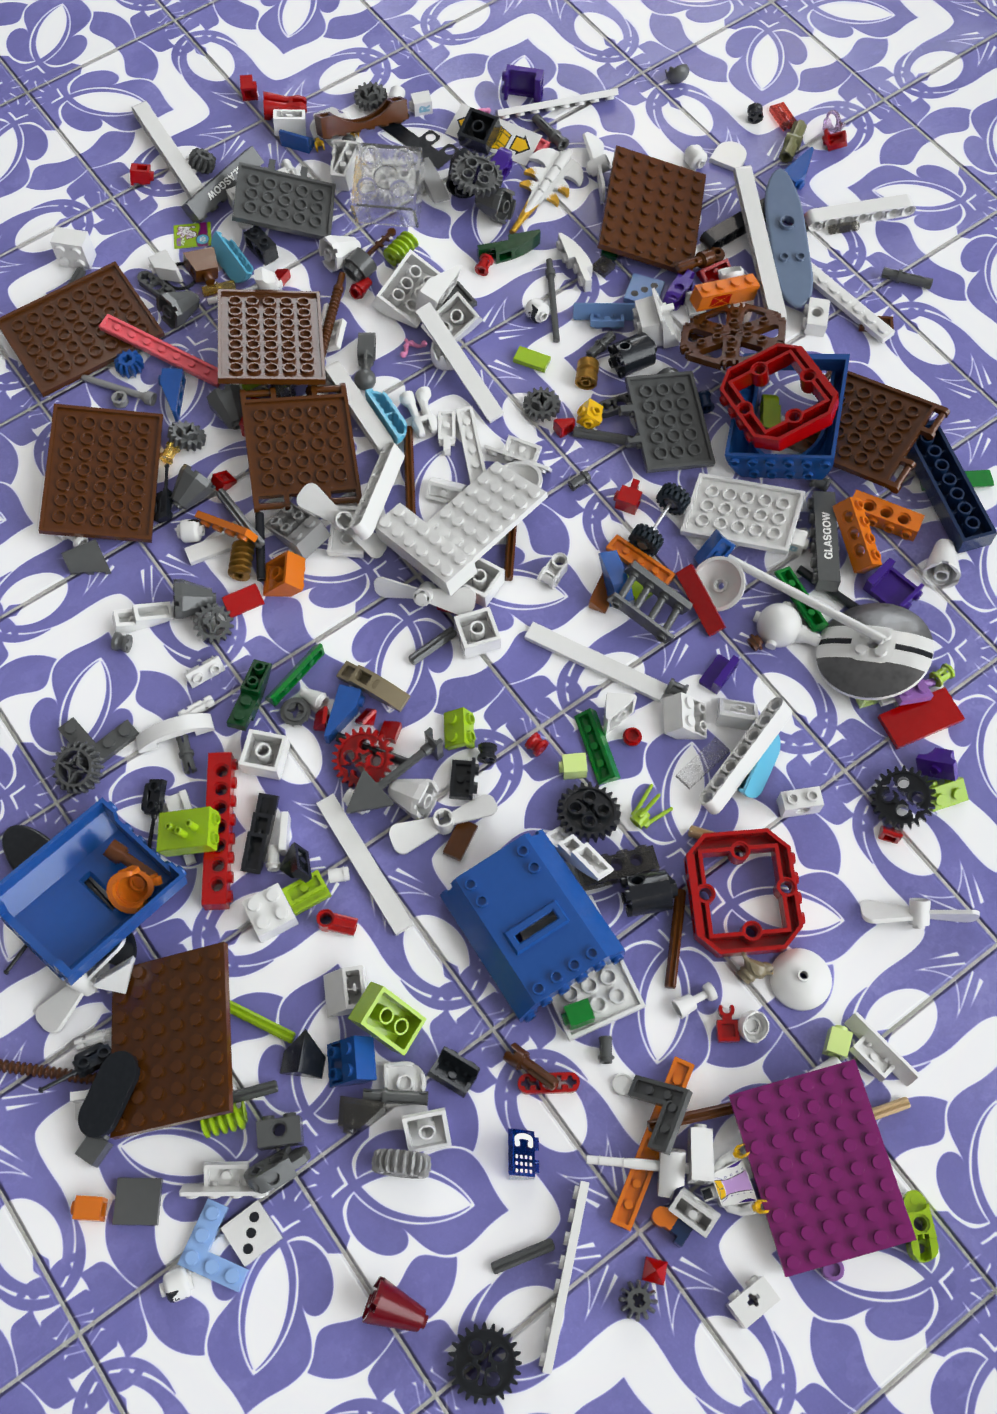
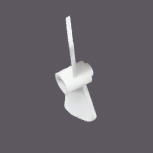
M586 132L582 136L591 159L587 162L586 170L588 175H592V177L597 176L600 204H603L605 201L603 173L610 170L611 165L607 155L604 154L603 142L597 136Z
M306 484L297 495L296 502L300 508L331 522L337 531H345L371 558H380L387 549V545L374 532L369 538L361 540L349 526L353 516L347 511L341 512L316 484Z
M377 577L374 580L376 593L384 598L413 599L419 606L424 607L431 604L457 615L472 612L475 607L476 592L471 587H460L450 596L441 588H436L429 581L423 582L417 588L385 577Z
M483 794L452 812L447 808H440L434 813L433 817L396 823L390 828V840L394 850L401 855H405L437 834L446 835L451 833L456 824L494 815L498 810V806L491 795Z
M910 898L909 906L865 900L860 904L861 916L868 923L908 921V924L912 925L914 929H925V926L930 925V919L966 923L974 922L980 917V912L977 910H930L931 900L925 898Z
M126 938L105 955L89 973L86 972L71 986L65 980L66 986L38 1006L35 1016L44 1030L52 1034L61 1031L82 997L90 996L98 990L94 986L97 977L94 975L120 951L126 942Z

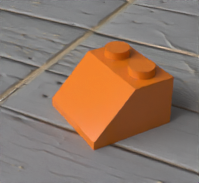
M287 550L266 563V581H264L263 595L292 597L303 591L304 572L306 569L305 558Z

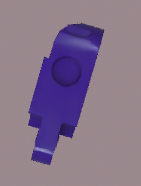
M500 147L491 159V162L496 161L495 165H500L499 170H502L504 181L513 166L512 151Z
M687 269L684 275L678 274L668 288L663 303H673V311H677L681 305H684L686 293L694 289L692 286L695 272Z

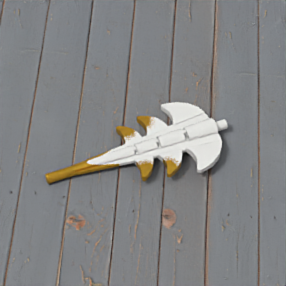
M543 148L534 152L529 157L530 161L537 162L544 168L534 166L524 170V175L533 177L537 182L524 180L519 183V187L531 191V194L517 221L510 229V234L518 231L522 223L544 199L556 207L559 206L558 196L553 190L562 193L566 198L569 197V185L564 179L574 182L578 187L582 185L583 169L578 162L571 158L572 150L570 148L561 152L551 148Z

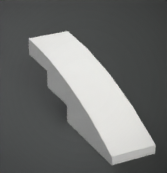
M560 826L546 834L560 856L591 878L599 881L614 871V868L588 842L583 844L574 834L569 836Z

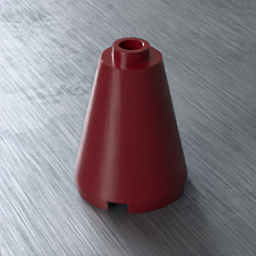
M379 1276L373 1286L377 1290H374L369 1295L363 1312L362 1322L418 1332L420 1328L424 1329L429 1317L426 1315V1309L385 1277Z

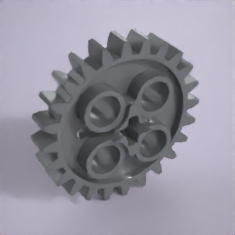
M470 152L468 156L464 153L463 157L459 155L458 159H454V163H452L450 175H452L451 180H454L453 185H458V190L463 189V194L469 192V196L474 194L475 198L478 195L484 198L485 194L490 197V194H495L502 185L503 175L502 170H499L500 165H495L496 161L491 162V157L484 158V154L479 156L477 152L476 155ZM481 166L476 183L473 184L477 168Z

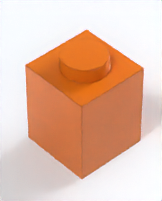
M76 1195L75 1201L71 1204L70 1212L73 1215L72 1219L105 1222L108 1198Z

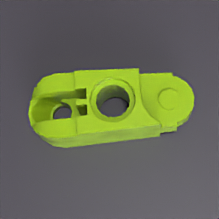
M762 394L760 422L766 430L781 423V405H779V397L777 395Z
M907 1191L903 1195V1201L917 1240L905 1243L909 1257L915 1262L926 1263L937 1256L939 1249L930 1206L926 1202V1198L919 1191ZM915 1218L919 1219L922 1223L920 1231L914 1226ZM919 1244L924 1247L923 1253H920Z

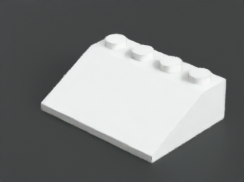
M410 249L376 295L371 305L383 315L417 328L421 323L415 312L416 303L414 301L418 295L417 291L421 284L425 285L428 279L440 274V272Z

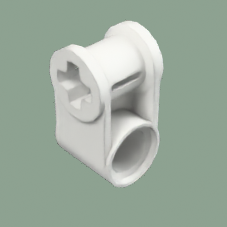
M555 553L546 566L542 568L537 580L543 581L550 585L551 589H555L568 570L567 556L564 553Z

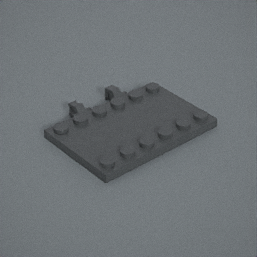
M269 159L268 167H259L239 162L232 221L318 240L331 235L336 184L307 177L308 167L304 166L301 167V174L299 176L275 170L276 160Z
M693 371L625 378L630 402L626 405H620L618 414L619 417L625 415L626 417L634 418L637 433L634 438L627 437L625 444L626 448L636 447V449H641L646 473L711 467L715 465L716 462Z

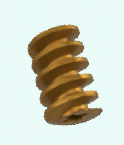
M236 540L232 543L228 575L237 581H248L250 579L249 574L251 573L250 568L252 567V555H254L253 549L255 546L249 540L247 542Z

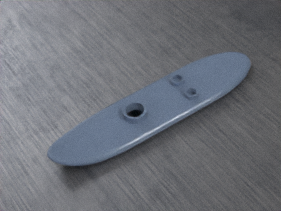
M780 168L771 175L765 191L766 227L783 300L785 299L794 309H801L809 302L813 291L812 264L801 201L792 179L784 169ZM784 221H785L787 224H788V222H791L792 225H791V226H786V225H784L783 223H784Z

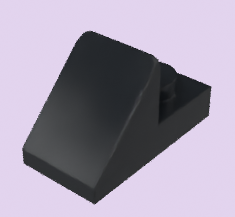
M292 843L279 869L289 877L301 879L307 883L312 879L309 852L297 843Z

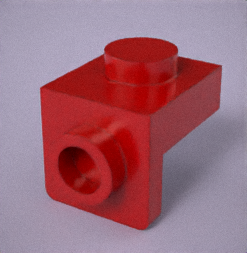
M828 128L824 129L822 141L823 145L827 146L828 151L847 146L846 130L830 134Z

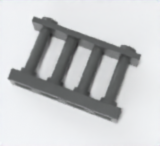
M634 560L623 571L629 577L619 594L615 592L606 600L611 603L613 608L622 611L653 634L658 641L667 643L675 637L669 630L679 614L683 615L691 610L693 604ZM637 581L643 586V590L634 605H632L624 598L634 582ZM649 592H652L657 596L658 600L647 616L639 609ZM664 603H666L673 610L662 627L654 620Z

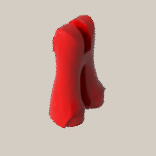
M263 91L264 120H271L273 118V109L305 110V113H307L306 97L301 95L284 96Z

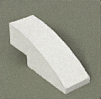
M170 601L135 604L132 606V609L113 610L112 615L114 630L119 633L150 628L174 619Z

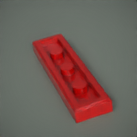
M689 564L675 574L690 602L693 604V608L708 636L711 637L725 629L726 626L694 566Z

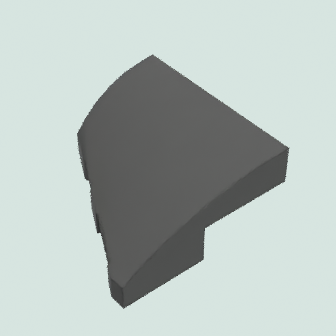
M96 539L61 553L71 575H80L81 573L94 575V572H105L106 575L111 574Z

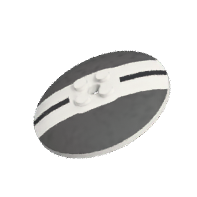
M868 603L842 612L887 636L883 644L832 619L828 623L827 628L822 631V638L818 647L816 646V661L824 680L836 691L861 700L887 699L913 688L928 672L934 655L933 638L925 622L912 611L888 603ZM871 643L878 644L876 648L868 647Z

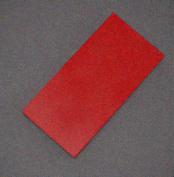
M946 687L932 692L934 696L930 701L901 705L878 715V720L896 750L965 720Z

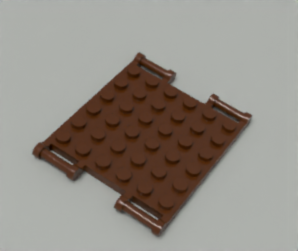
M826 371L825 376L828 380L831 378L832 371ZM848 371L833 467L883 486L892 493L897 494L901 490V485L909 472L914 470L916 466L913 460L905 458L919 435H923L927 440L934 439L936 436L935 432L944 418L948 417L950 410L942 405ZM934 412L938 413L931 427H925ZM821 431L788 448L802 454L813 445ZM899 466H904L896 481H891Z
M345 383L328 386L310 385L311 395L278 398H276L275 387L248 391L239 389L254 513L263 510L283 509L284 507L285 510H289L291 508L290 497H297L302 488L309 483L316 484L335 505L359 504L362 493ZM340 392V394L317 395V393ZM267 396H270V398L247 399V400H246V398H252V397H267ZM355 492L356 495L331 498V494ZM284 498V502L259 503L260 499Z

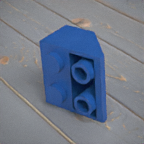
M353 1035L327 1044L330 1088L360 1085L377 1080L374 1037Z

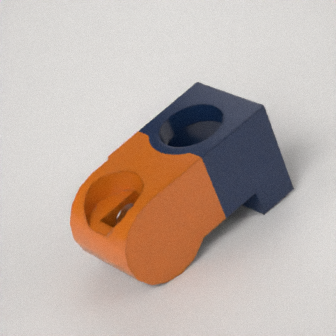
M659 1206L651 1213V1221L654 1226L664 1228L675 1236L672 1243L681 1248L693 1228L671 1213L667 1207Z

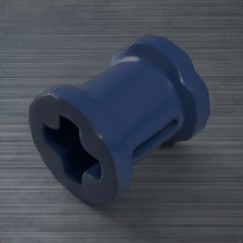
M710 391L698 392L703 414L712 412L715 406L711 402Z

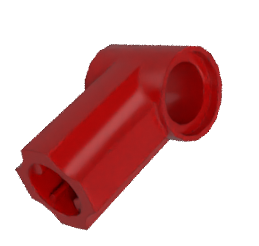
M323 909L318 912L316 921L318 928L323 932L331 931L354 937L358 918ZM323 917H330L332 919L329 924H322L320 922Z

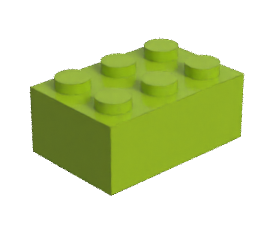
M374 982L369 983L348 1017L350 1021L391 1051L405 1056L427 1018L386 987Z

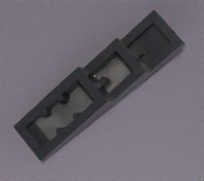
M259 793L256 810L252 816L250 831L247 832L240 871L261 874L280 796Z

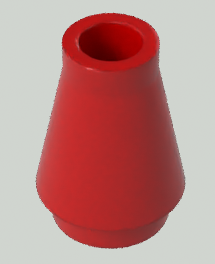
M367 277L352 284L349 289L350 295L356 300L362 299L370 286H372V280Z

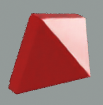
M366 708L354 722L362 725H374L377 711Z
M646 1256L641 1280L664 1286L668 1262Z

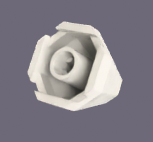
M329 235L319 240V254L324 256L325 260L322 262L331 273L343 268L346 263L345 259L357 247L361 248L360 242L355 237Z
M397 779L389 785L388 796L414 820H419L430 816L437 802L434 792L438 793L439 788L435 781L430 779Z

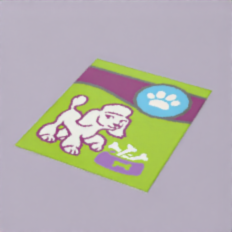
M211 222L173 225L174 249L211 246Z

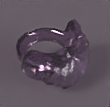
M831 110L826 114V118L823 120V133L824 129L827 128L829 133L833 134L842 131L846 124L841 122L840 114L836 110ZM831 114H833L836 118L835 127L833 126L831 119L829 118Z

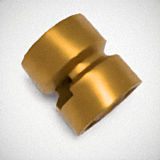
M586 356L578 360L575 384L580 389L591 390L597 386L599 361L597 359Z

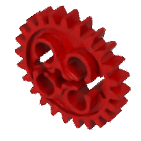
M360 727L357 733L355 729H352V735L345 732V740L339 738L342 743L341 745H334L338 752H332L333 755L337 756L336 759L331 760L337 764L333 770L340 771L336 776L338 778L344 777L342 783L345 784L349 781L348 787L352 788L355 784L356 788L360 778L355 770H351L350 777H348V769L342 767L346 765L351 766V763L346 759V755L349 752H354L352 762L356 764L355 767L358 769L363 767L375 782H379L384 778L387 772H392L389 766H395V764L390 759L396 756L390 754V752L394 748L387 747L391 741H383L385 735L381 734L378 736V730L372 733L371 728L368 727L365 732ZM369 740L370 746L373 748L377 747L376 744L379 741V748L385 750V752H376V755L381 757V763L378 766L373 765L375 755L370 754L372 751L370 749L363 750L362 744L364 741ZM362 755L367 756V757L365 758V760H366L365 763L361 761V760H362V757H361Z

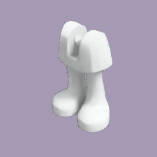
M427 386L420 387L416 391L415 396L410 390L404 391L399 395L401 404L408 408L412 416L413 422L411 426L419 438L425 436L423 425L428 424L431 434L438 433V419L431 413L428 405L431 390ZM415 397L423 413L422 416L418 412Z

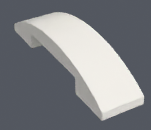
M208 713L186 714L169 718L150 726L136 736L139 753H144L159 748V742L191 732H195L196 736L214 731L215 728L211 714Z

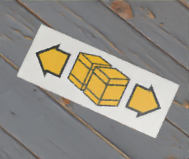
M461 103L445 134L458 138L457 133L470 106ZM499 118L501 129L490 152L496 154L500 147H504L512 151V161L526 166L542 135Z

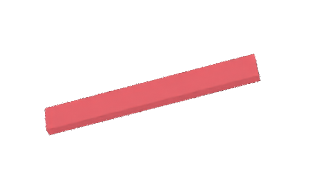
M107 314L98 326L101 331L178 369H183L184 372L217 388L220 385L218 384L217 367L110 314Z

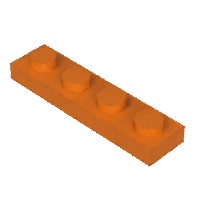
M197 510L194 516L200 520V524L204 525V527L210 528L211 526L215 531L219 533L224 531L225 534L233 538L236 535L241 541L247 542L249 540L255 543L258 538L248 528Z
M618 534L606 546V551L617 550L621 561L629 565L635 560L667 585L675 578L676 574Z

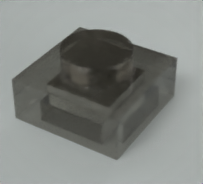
M603 255L593 264V270L605 278L615 269L616 264Z

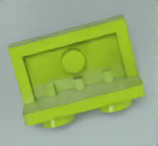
M464 707L444 713L445 749L447 750L464 746L470 749L475 748V717L472 712Z
M958 777L956 781L946 779L926 781V783L933 782V786L929 789H936V793L931 795L937 797V801L931 802L936 806L935 809H929L932 812L969 800L963 777Z

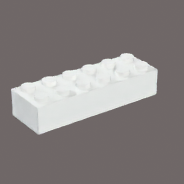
M401 503L397 504L376 524L375 531L377 537L450 596L477 573L473 558Z

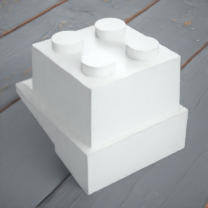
M652 288V296L635 301V308L632 309L634 329H637L638 333H646L655 342L656 347L663 346V349L679 346L670 312L674 310V304L663 303L655 288Z

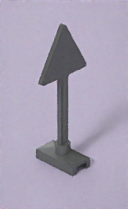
M429 727L424 731L425 744L420 747V750L379 782H375L363 770L346 809L347 814L393 806L394 802L383 789L425 756L427 757L432 754L437 760L444 756L443 740L441 738L437 741L434 740L433 729Z

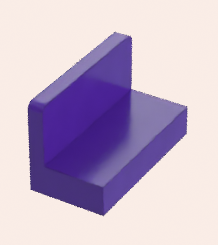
M718 654L699 679V684L718 694L737 668L740 658L733 655L728 660Z

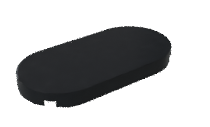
M117 1051L109 1055L102 1063L78 1114V1125L85 1136L100 1139L106 1134L109 1135L116 1128L140 1077L139 1061L133 1054L126 1051Z

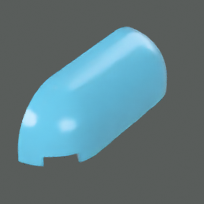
M215 231L211 247H214L217 262L231 281L235 283L247 281L252 276L253 266L232 239L228 241L221 236V232Z
M372 388L366 389L365 397L367 402L391 435L396 445L399 444L407 433L405 419L385 392L373 391Z
M779 734L739 786L738 791L742 795L756 798L762 793L780 752Z

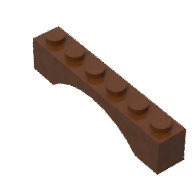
M401 96L386 99L374 112L357 119L341 118L330 112L314 115L317 135L323 139H331L332 136L336 135L345 136L349 132L359 133L362 129L372 130L376 126L385 127L389 126V123H402L403 120L409 119L407 99Z

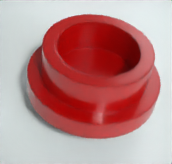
M631 727L624 731L623 741L626 745L637 746L640 744L642 734L637 728Z

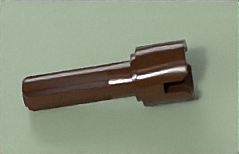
M709 249L700 251L695 257L678 262L675 265L676 272L680 273L695 267L703 269L711 266L716 261L715 253L712 250L709 251Z
M116 839L111 842L103 853L106 858L116 865L122 863L126 867L131 865L139 866L140 870L146 871L148 876L157 873L129 854L128 847Z
M517 1043L511 1044L514 1055L506 1051L503 1060L516 1070L523 1069L547 1088L554 1090L559 1080L531 1060L528 1051Z

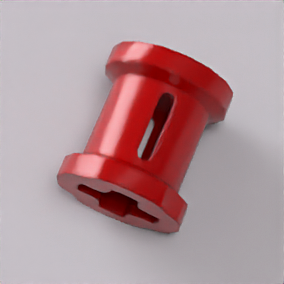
M483 253L480 255L479 263L474 268L478 275L487 276L489 273L488 269L494 263V259L491 255Z

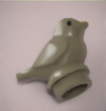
M744 951L741 953L744 959V966L740 967L737 974L747 985L754 982L755 979H763L766 975H773L774 968L771 963L749 958Z

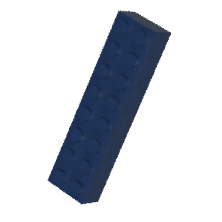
M935 419L928 421L925 427L930 428ZM939 426L933 440H927L923 435H919L906 456L916 463L914 471L923 489L925 488V492L949 539L954 543L957 554L991 545L997 535V531L943 430Z

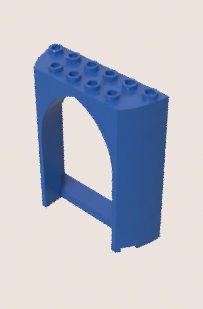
M744 353L743 357L754 353ZM809 354L821 371H832L830 383L838 392L839 405L832 425L821 430L819 437L810 448L800 455L765 454L760 448H755L751 442H747L744 431H740L736 425V420L731 418L724 455L730 467L741 477L822 480L825 478L834 464L850 354ZM791 365L781 369L795 371ZM752 384L740 390L739 393L745 401L753 405L754 413L757 416L762 387Z

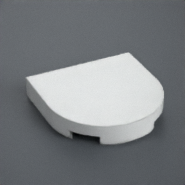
M723 142L717 146L709 162L733 171L734 168L743 166L747 152L737 142Z
M409 1061L383 1063V1086L387 1087L388 1090L426 1091V1077L418 1065ZM386 1104V1105H384L385 1108H387V1107L410 1106V1105H407V1104Z

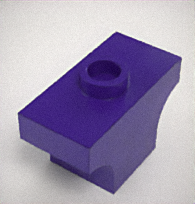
M935 747L932 752L919 754L916 757L917 771L921 770V775L956 781L959 777L954 750Z

